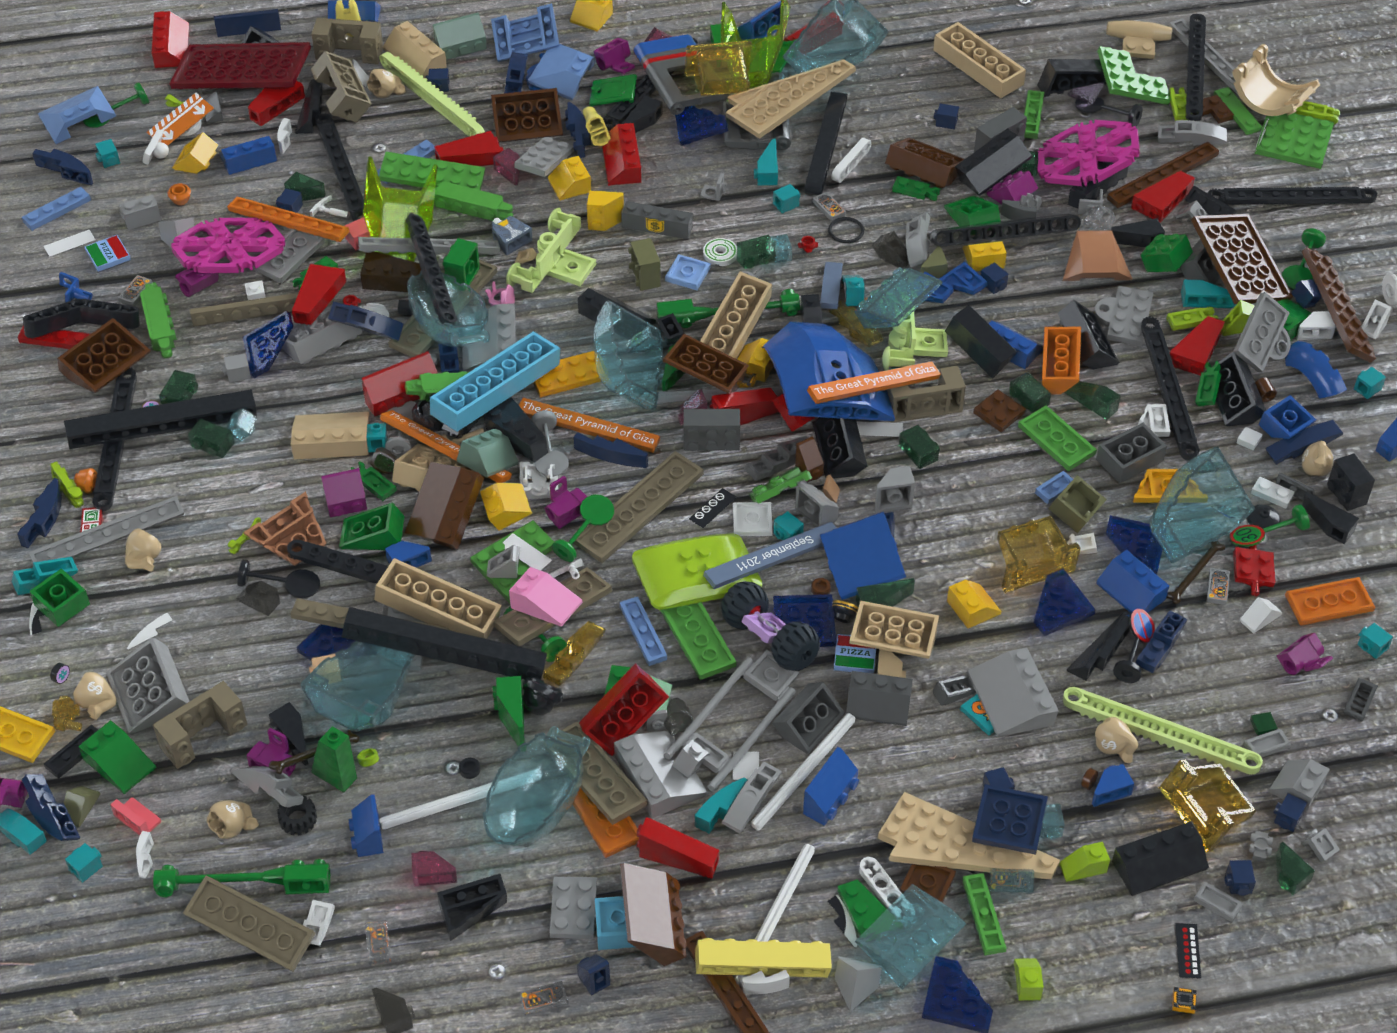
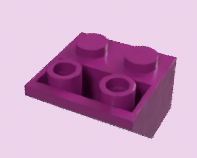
M1018 171L1013 175L1009 174L1002 182L994 185L987 192V195L1002 205L1003 200L1020 201L1022 195L1026 196L1027 193H1033L1038 189V186L1030 171Z

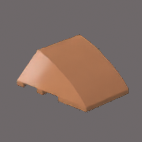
M1077 231L1062 281H1080L1081 278L1132 280L1113 232Z
M306 491L290 501L289 506L262 524L258 522L243 532L244 535L294 566L302 561L288 556L287 546L291 541L302 540L319 546H326V541L316 521ZM298 546L293 548L292 551L299 552L302 548Z

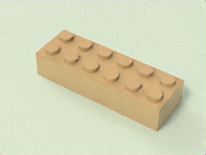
M959 22L935 35L933 48L935 52L999 98H1003L1024 85L1026 69Z
M739 272L700 342L737 359L771 298L772 284Z
M395 558L382 575L375 589V601L427 624L446 627L450 631L485 639L492 632L494 621L499 618L501 611L500 604Z

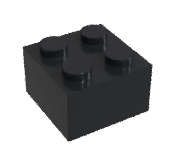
M1355 453L1334 460L1327 486L1337 497L1339 503L1349 511L1367 505L1375 479Z

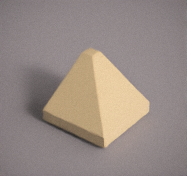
M533 248L519 251L515 263L523 264L536 259V251Z

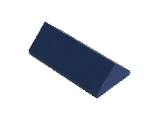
M278 9L214 16L217 37L247 34L250 26L259 28L264 32L281 30Z

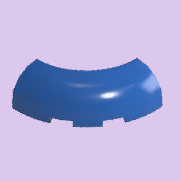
M1297 341L1290 345V351L1285 357L1286 366H1291L1301 371L1313 385L1318 398L1330 397L1347 390L1339 371L1332 368L1329 364L1330 359L1321 350L1316 351L1312 348V344L1303 341Z

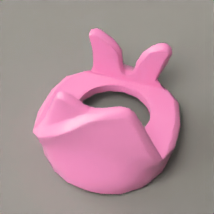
M493 281L492 292L490 289L485 290L491 306L515 303V290L509 284L506 288L496 289L495 281ZM500 293L501 300H495V295Z

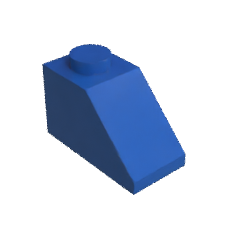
M1397 418L1379 438L1375 450L1389 462L1397 457Z
M401 541L385 548L389 565L394 558L415 568L432 561L429 546Z
M1124 764L1112 765L1104 769L1094 792L1093 807L1132 795L1134 782Z

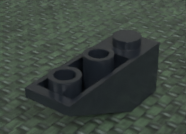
M644 96L621 124L634 123L635 133L654 125L663 114L662 101Z
M1157 218L1110 227L1108 230L1113 232L1117 244L1145 248L1157 235H1165V231Z
M1306 492L1302 503L1306 512L1327 536L1345 545L1355 531L1359 518Z
M288 702L270 713L269 727L287 737L288 747L291 749L292 755L307 751L301 715L294 706ZM308 759L302 761L304 766L309 764Z

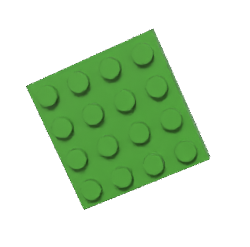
M1296 113L1279 116L1266 115L1255 154L1321 169L1334 122Z

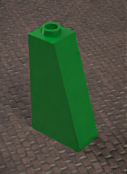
M332 726L318 741L311 772L343 793L357 779L349 736Z

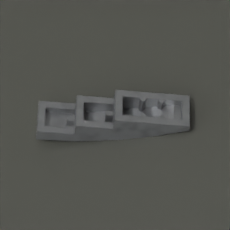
M804 436L778 444L777 450L762 454L761 460L747 463L744 470L757 481L794 465L796 460V443L808 437Z

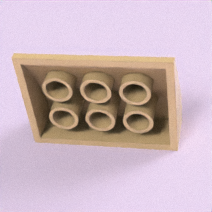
M370 412L295 415L291 431L293 458L369 456L366 437L367 424H370Z
M417 444L395 460L392 482L398 483L402 487L415 488L420 492L431 462L461 467L471 471L474 470L429 446Z
M860 601L849 643L929 659L937 634L939 615Z

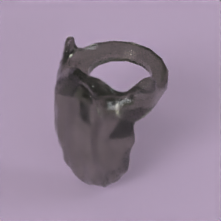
M680 698L671 699L667 707L668 716L664 721V726L671 736H675L676 733L684 732L693 722V715L683 700Z

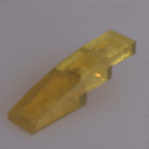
M844 300L838 302V309H828L829 313L838 317L839 324L849 330L850 336L864 345L871 347L884 341V337L853 306H846Z
M588 621L568 639L567 646L556 655L555 662L544 671L543 678L561 686L594 649L606 629Z

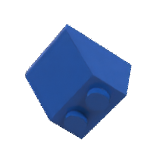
M1289 395L1263 413L1259 426L1272 438L1290 439L1316 422L1317 419Z
M373 794L351 810L352 819H348L350 832L354 831V836L351 837L352 850H357L358 857L384 853L375 794Z

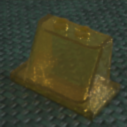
M751 41L688 45L686 48L684 73L686 77L694 76L701 96L740 93L749 90L748 72L750 69L752 43Z
M1052 516L1030 520L1025 524L1014 525L1009 529L998 532L997 540L1006 563L1002 582L1004 593L1075 571L1081 548L1078 543L1068 545Z
M1186 759L1179 760L1159 786L1161 792L1184 823L1192 821L1202 838L1206 852L1213 851L1232 827L1249 820L1256 812L1255 808L1220 763L1191 767Z

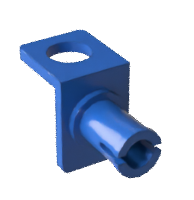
M63 272L59 273V284L69 288L65 293V303L72 301L74 298L92 299L93 294L91 292L79 289V278ZM64 278L69 279L72 284L66 283Z

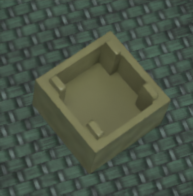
M651 238L630 242L631 247L628 248V252L631 254L629 269H632L636 286H639L640 291L661 287L660 259Z
M1077 475L1048 509L1078 533L1107 499Z

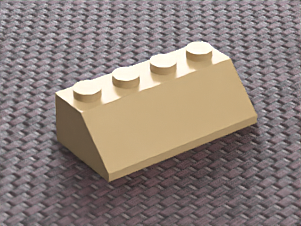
M408 21L394 27L383 46L386 52H390L395 57L399 56L400 60L403 59L404 63H408V66H411L412 69L423 75L424 79L429 74V69L447 68L445 52Z

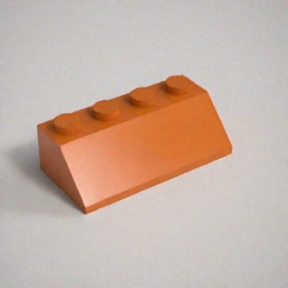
M1081 327L1044 328L1042 394H1062L1079 382Z

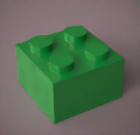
M1160 234L1154 238L1140 256L1147 272H1176L1193 253L1186 234Z
M457 238L456 242L451 245L450 252L443 258L442 262L445 270L444 279H446V287L464 292L467 291L480 269L477 243Z
M62 568L29 591L34 606L57 627L90 605L86 590Z

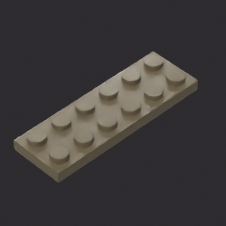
M588 567L579 571L580 577L578 579H573L571 576L560 582L582 599V604L572 615L612 592V586ZM512 610L494 621V627L519 647L555 626V624L517 610Z
M578 721L543 739L545 748L612 825L648 805L647 799L604 750L582 731Z
M207 875L183 912L185 916L294 972L316 932Z

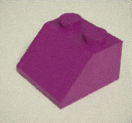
M359 468L321 476L330 518L367 510Z

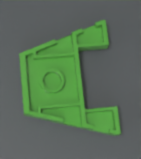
M794 467L780 476L771 478L767 484L754 487L752 489L753 492L749 495L752 501L759 504L780 494L781 491L788 487L793 488L803 480L808 481L812 479L809 471L801 472L798 467Z

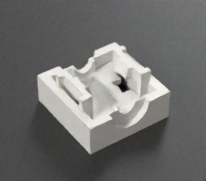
M520 462V484L524 487L527 499L551 498L550 484L558 480V475L553 477L552 469H555V464H550V469L547 470L548 476H544L537 471L535 464Z

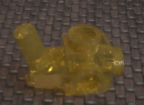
M61 696L59 699L54 700L52 716L55 729L64 732L66 729L81 731L82 723L72 721L75 720V716L80 715L79 705L75 704L74 700L69 696Z

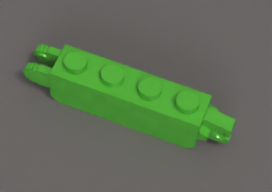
M441 182L438 187L427 186L424 190V198H427V196L434 201L435 207L491 221L495 218L504 220L509 216L513 217V205L503 202L501 195L449 182Z
M156 282L145 284V290L140 292L152 348L154 351H161L162 357L170 358L173 354L171 348H175L173 340H177L175 330L170 329L174 328L172 317L168 318L171 313L169 305H165L168 303L166 293H162L161 287H158Z
M469 372L420 374L419 379L406 381V394L419 395L420 400L430 402L429 397L431 394L441 391Z

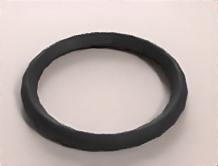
M840 217L830 223L828 232L831 238L837 242L853 243L863 237L864 226L857 219ZM839 221H853L859 225L861 233L855 239L842 240L834 236L832 227Z

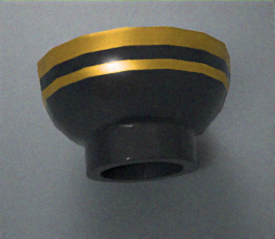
M834 600L832 604L833 612L835 613L834 619L843 623H850V619L856 617L859 607L845 601Z

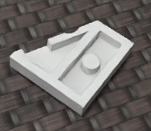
M1147 404L1139 424L1144 423L1158 437H1169L1170 426L1166 404Z

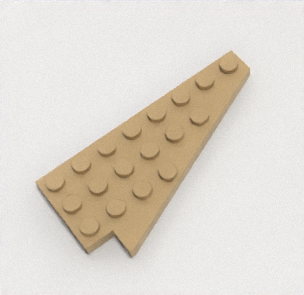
M843 59L728 96V102L734 107L726 112V117L760 139L853 74L856 68L853 64Z
M906 792L899 799L879 831L877 838L895 846L889 857L891 862L941 866L991 873V871L994 873L997 870H1017L1018 872L1023 870L1032 878L1050 880L1060 863V859L1039 850L1034 855L972 842L975 822Z

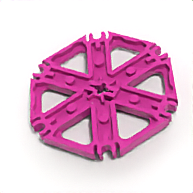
M1090 120L1087 125H1083V122H1081L1080 127L1078 124L1045 141L1046 143H1043L1044 148H1039V177L1041 179L1044 178L1045 182L1051 184L1082 186V182L1087 186L1089 181H1093L1096 184V179H1098V182L1103 181L1135 162L1134 157H1139V134L1136 126L1132 127L1131 123L1106 120H1094V124ZM1099 127L1113 128L1109 133L1096 139V131ZM1071 134H1078L1079 144L1059 142L1068 138ZM1131 138V145L1129 147L1117 146ZM1047 157L1062 158L1056 160L1051 165H1045V158ZM1098 161L1114 163L1105 169H1098ZM1080 166V173L1078 175H1064Z
M214 218V222L205 220V224L200 222L176 236L173 240L174 243L171 244L173 254L184 268L187 267V270L193 268L194 272L239 273V271L244 272V268L253 270L254 266L256 269L284 251L285 238L272 222H262L261 218H218L219 221ZM225 225L245 226L238 230H235L231 234V232L226 228ZM203 231L207 232L209 236L206 238H198L194 235L197 232ZM269 231L273 235V237L267 238L265 236L258 237L259 235ZM184 252L199 253L195 256H187ZM247 252L263 253L256 257H251L248 255ZM225 256L230 261V263H215Z

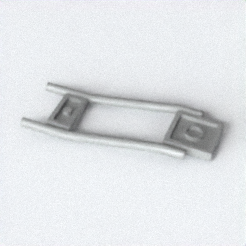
M768 650L755 663L750 657H747L689 727L664 753V757L668 760L671 759L681 747L684 748L691 740L701 745L708 752L702 764L713 772H718L707 785L710 791H714L794 696L796 690L792 687L789 688V686L798 677L799 672L780 667L774 660L772 653ZM744 676L743 679L774 701L778 700V702L730 759L729 755L697 732H694L738 679Z

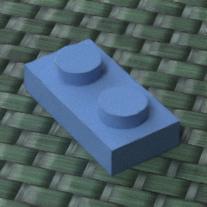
M1062 471L1037 487L1035 494L1046 504H1050L1055 501L1073 479L1066 472Z

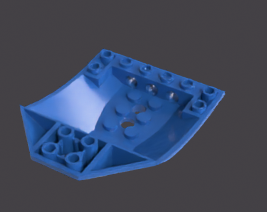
M789 322L763 345L762 348H765L778 374L789 416L881 421L895 420L887 390L815 404L807 392L809 386L879 372L875 362L868 354L833 327L820 323ZM831 363H836L840 368H834Z

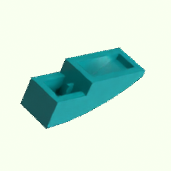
M66 557L33 562V568L13 571L12 584L17 595L29 594L31 589L61 568L69 576L78 573V569L73 558Z
M741 778L711 796L695 814V827L710 834L719 818L724 819L748 779Z
M7 808L0 814V831L18 848L22 847L29 855L47 842L44 832L16 811Z

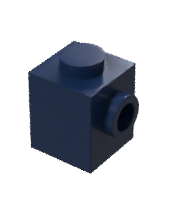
M429 69V74L425 77L427 81L435 85L436 88H439L440 91L449 92V69Z
M940 103L938 110L935 109L933 119L936 120V127L955 130L959 106Z
M285 188L276 200L277 208L298 213L303 206L301 192Z
M995 262L981 270V276L987 281L986 288L991 293L995 294L1007 287L1009 274Z
M1312 279L1299 281L1291 293L1303 309L1315 307L1322 299V295Z
M1004 767L984 772L983 786L987 784L1015 789L1014 781L1008 776Z
M1288 793L1283 803L1278 802L1273 813L1276 814L1274 823L1283 829L1294 832L1308 802Z
M1251 860L1229 861L1224 879L1225 885L1229 886L1230 894L1241 896L1252 894L1256 881Z

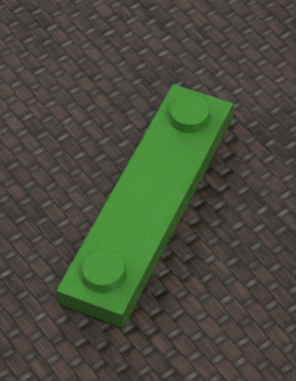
M1229 87L1214 91L1213 96L1218 95L1234 114V121L1246 135L1262 130L1259 122Z
M1028 90L1024 113L1027 117L1024 138L1038 139L1044 92Z
M984 873L963 876L962 882L984 956L1006 952L1007 948Z

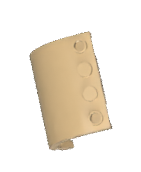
M1261 44L1253 51L1252 58L1246 63H1240L1232 72L1235 79L1233 84L1237 93L1249 108L1262 115L1279 116L1293 114L1297 111L1298 107L1303 105L1304 101L1309 99L1310 95L1316 92L1320 83L1318 79L1298 85L1281 80L1272 71L1267 61L1268 46Z

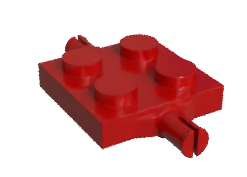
M1257 545L1249 546V549L1235 547L1233 551L1235 582L1251 586L1252 596L1254 594L1255 596L1260 595L1259 587H1274L1276 583L1274 552L1257 550Z

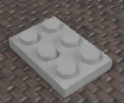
M554 876L550 938L594 939L597 877Z

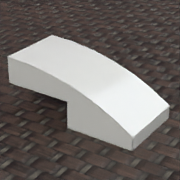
M287 118L282 120L277 133L280 154H284L291 144L289 136L292 133L290 119Z
M312 900L307 920L304 919L303 923L305 927L316 932L310 944L321 945L329 927L335 905Z
M783 970L765 978L763 972L759 971L742 978L741 990L745 994H767L789 988L790 976L786 970Z

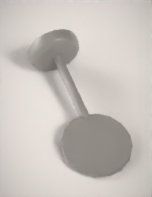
M409 401L402 407H394L388 411L394 410L413 421L412 408L416 403ZM398 430V436L390 438L385 444V449L396 455L397 459L411 449L410 442L402 437L403 432Z
M539 411L532 416L531 421L541 432H544L548 453L535 462V467L541 475L548 476L547 470L550 469V464H555V469H552L553 477L559 476L569 467V460L564 453L552 450L548 431L556 426L557 417L552 411Z

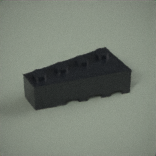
M1048 59L1037 86L1041 92H1044V97H1049L1052 93H1057L1058 95L1071 89L1072 91H1078L1082 87L1092 88L1106 85L1107 83L1100 59Z
M1098 161V169H1105L1114 163ZM1128 167L1101 182H1098V179H1096V184L1093 181H1089L1087 186L1083 182L1082 186H1072L1068 205L1078 209L1080 199L1097 200L1100 189H1103L1104 195L1110 187L1116 186L1119 180H1124L1127 177Z
M512 397L483 415L486 431L491 429L500 430L502 434L509 438L513 449L531 461L536 462L548 453L545 436Z

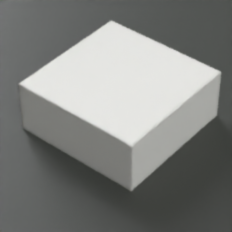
M1245 427L1237 439V444L1254 451L1261 441L1263 434Z

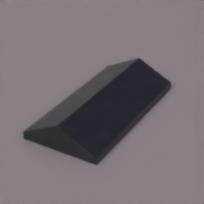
M970 305L954 315L945 330L992 379L1017 354V351Z

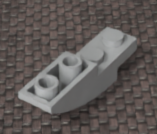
M1180 120L1175 121V125L1158 126V142L1192 141L1193 146L1202 145L1206 142L1210 144H1227V129L1206 122Z
M927 212L912 218V221L906 224V249L911 267L922 265L927 260L930 240L927 237L930 216Z
M763 762L758 769H755L734 800L722 824L741 833L759 809L762 800L779 779L782 771L766 762Z
M252 766L232 770V774L240 782L251 788L254 793L263 794L267 792L269 796L275 798L284 807L301 805L304 797L291 787L293 779L284 773L279 775L275 770L265 766Z

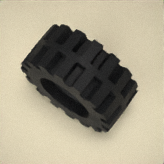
M303 795L304 798L301 805L284 807L279 804V809H277L278 821L282 830L284 829L287 834L290 832L291 835L295 836V833H298L299 836L302 835V832L308 833L309 828L311 830L314 828L313 824L317 822V813L314 803H312L310 798L307 799V796ZM295 811L305 812L302 818H289L290 814Z

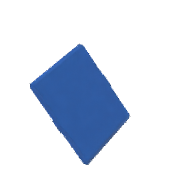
M884 511L820 534L828 558L829 569L833 573L841 600L906 578L897 551V543L891 534Z

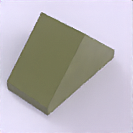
M937 246L922 264L920 276L924 272L936 278L947 274L948 263L940 246Z
M84 786L66 791L64 804L76 827L80 828L100 796L99 791Z

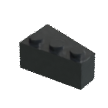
M501 874L437 892L438 904L450 941L507 903V892Z

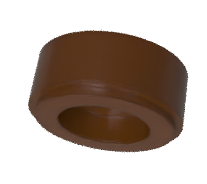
M817 578L812 582L811 592L816 597H826L831 592V583L825 578Z
M1092 768L1086 771L1081 782L1083 788L1087 790L1092 789L1097 780L1098 771Z

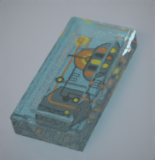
M990 868L989 890L992 892L1033 893L1034 870Z

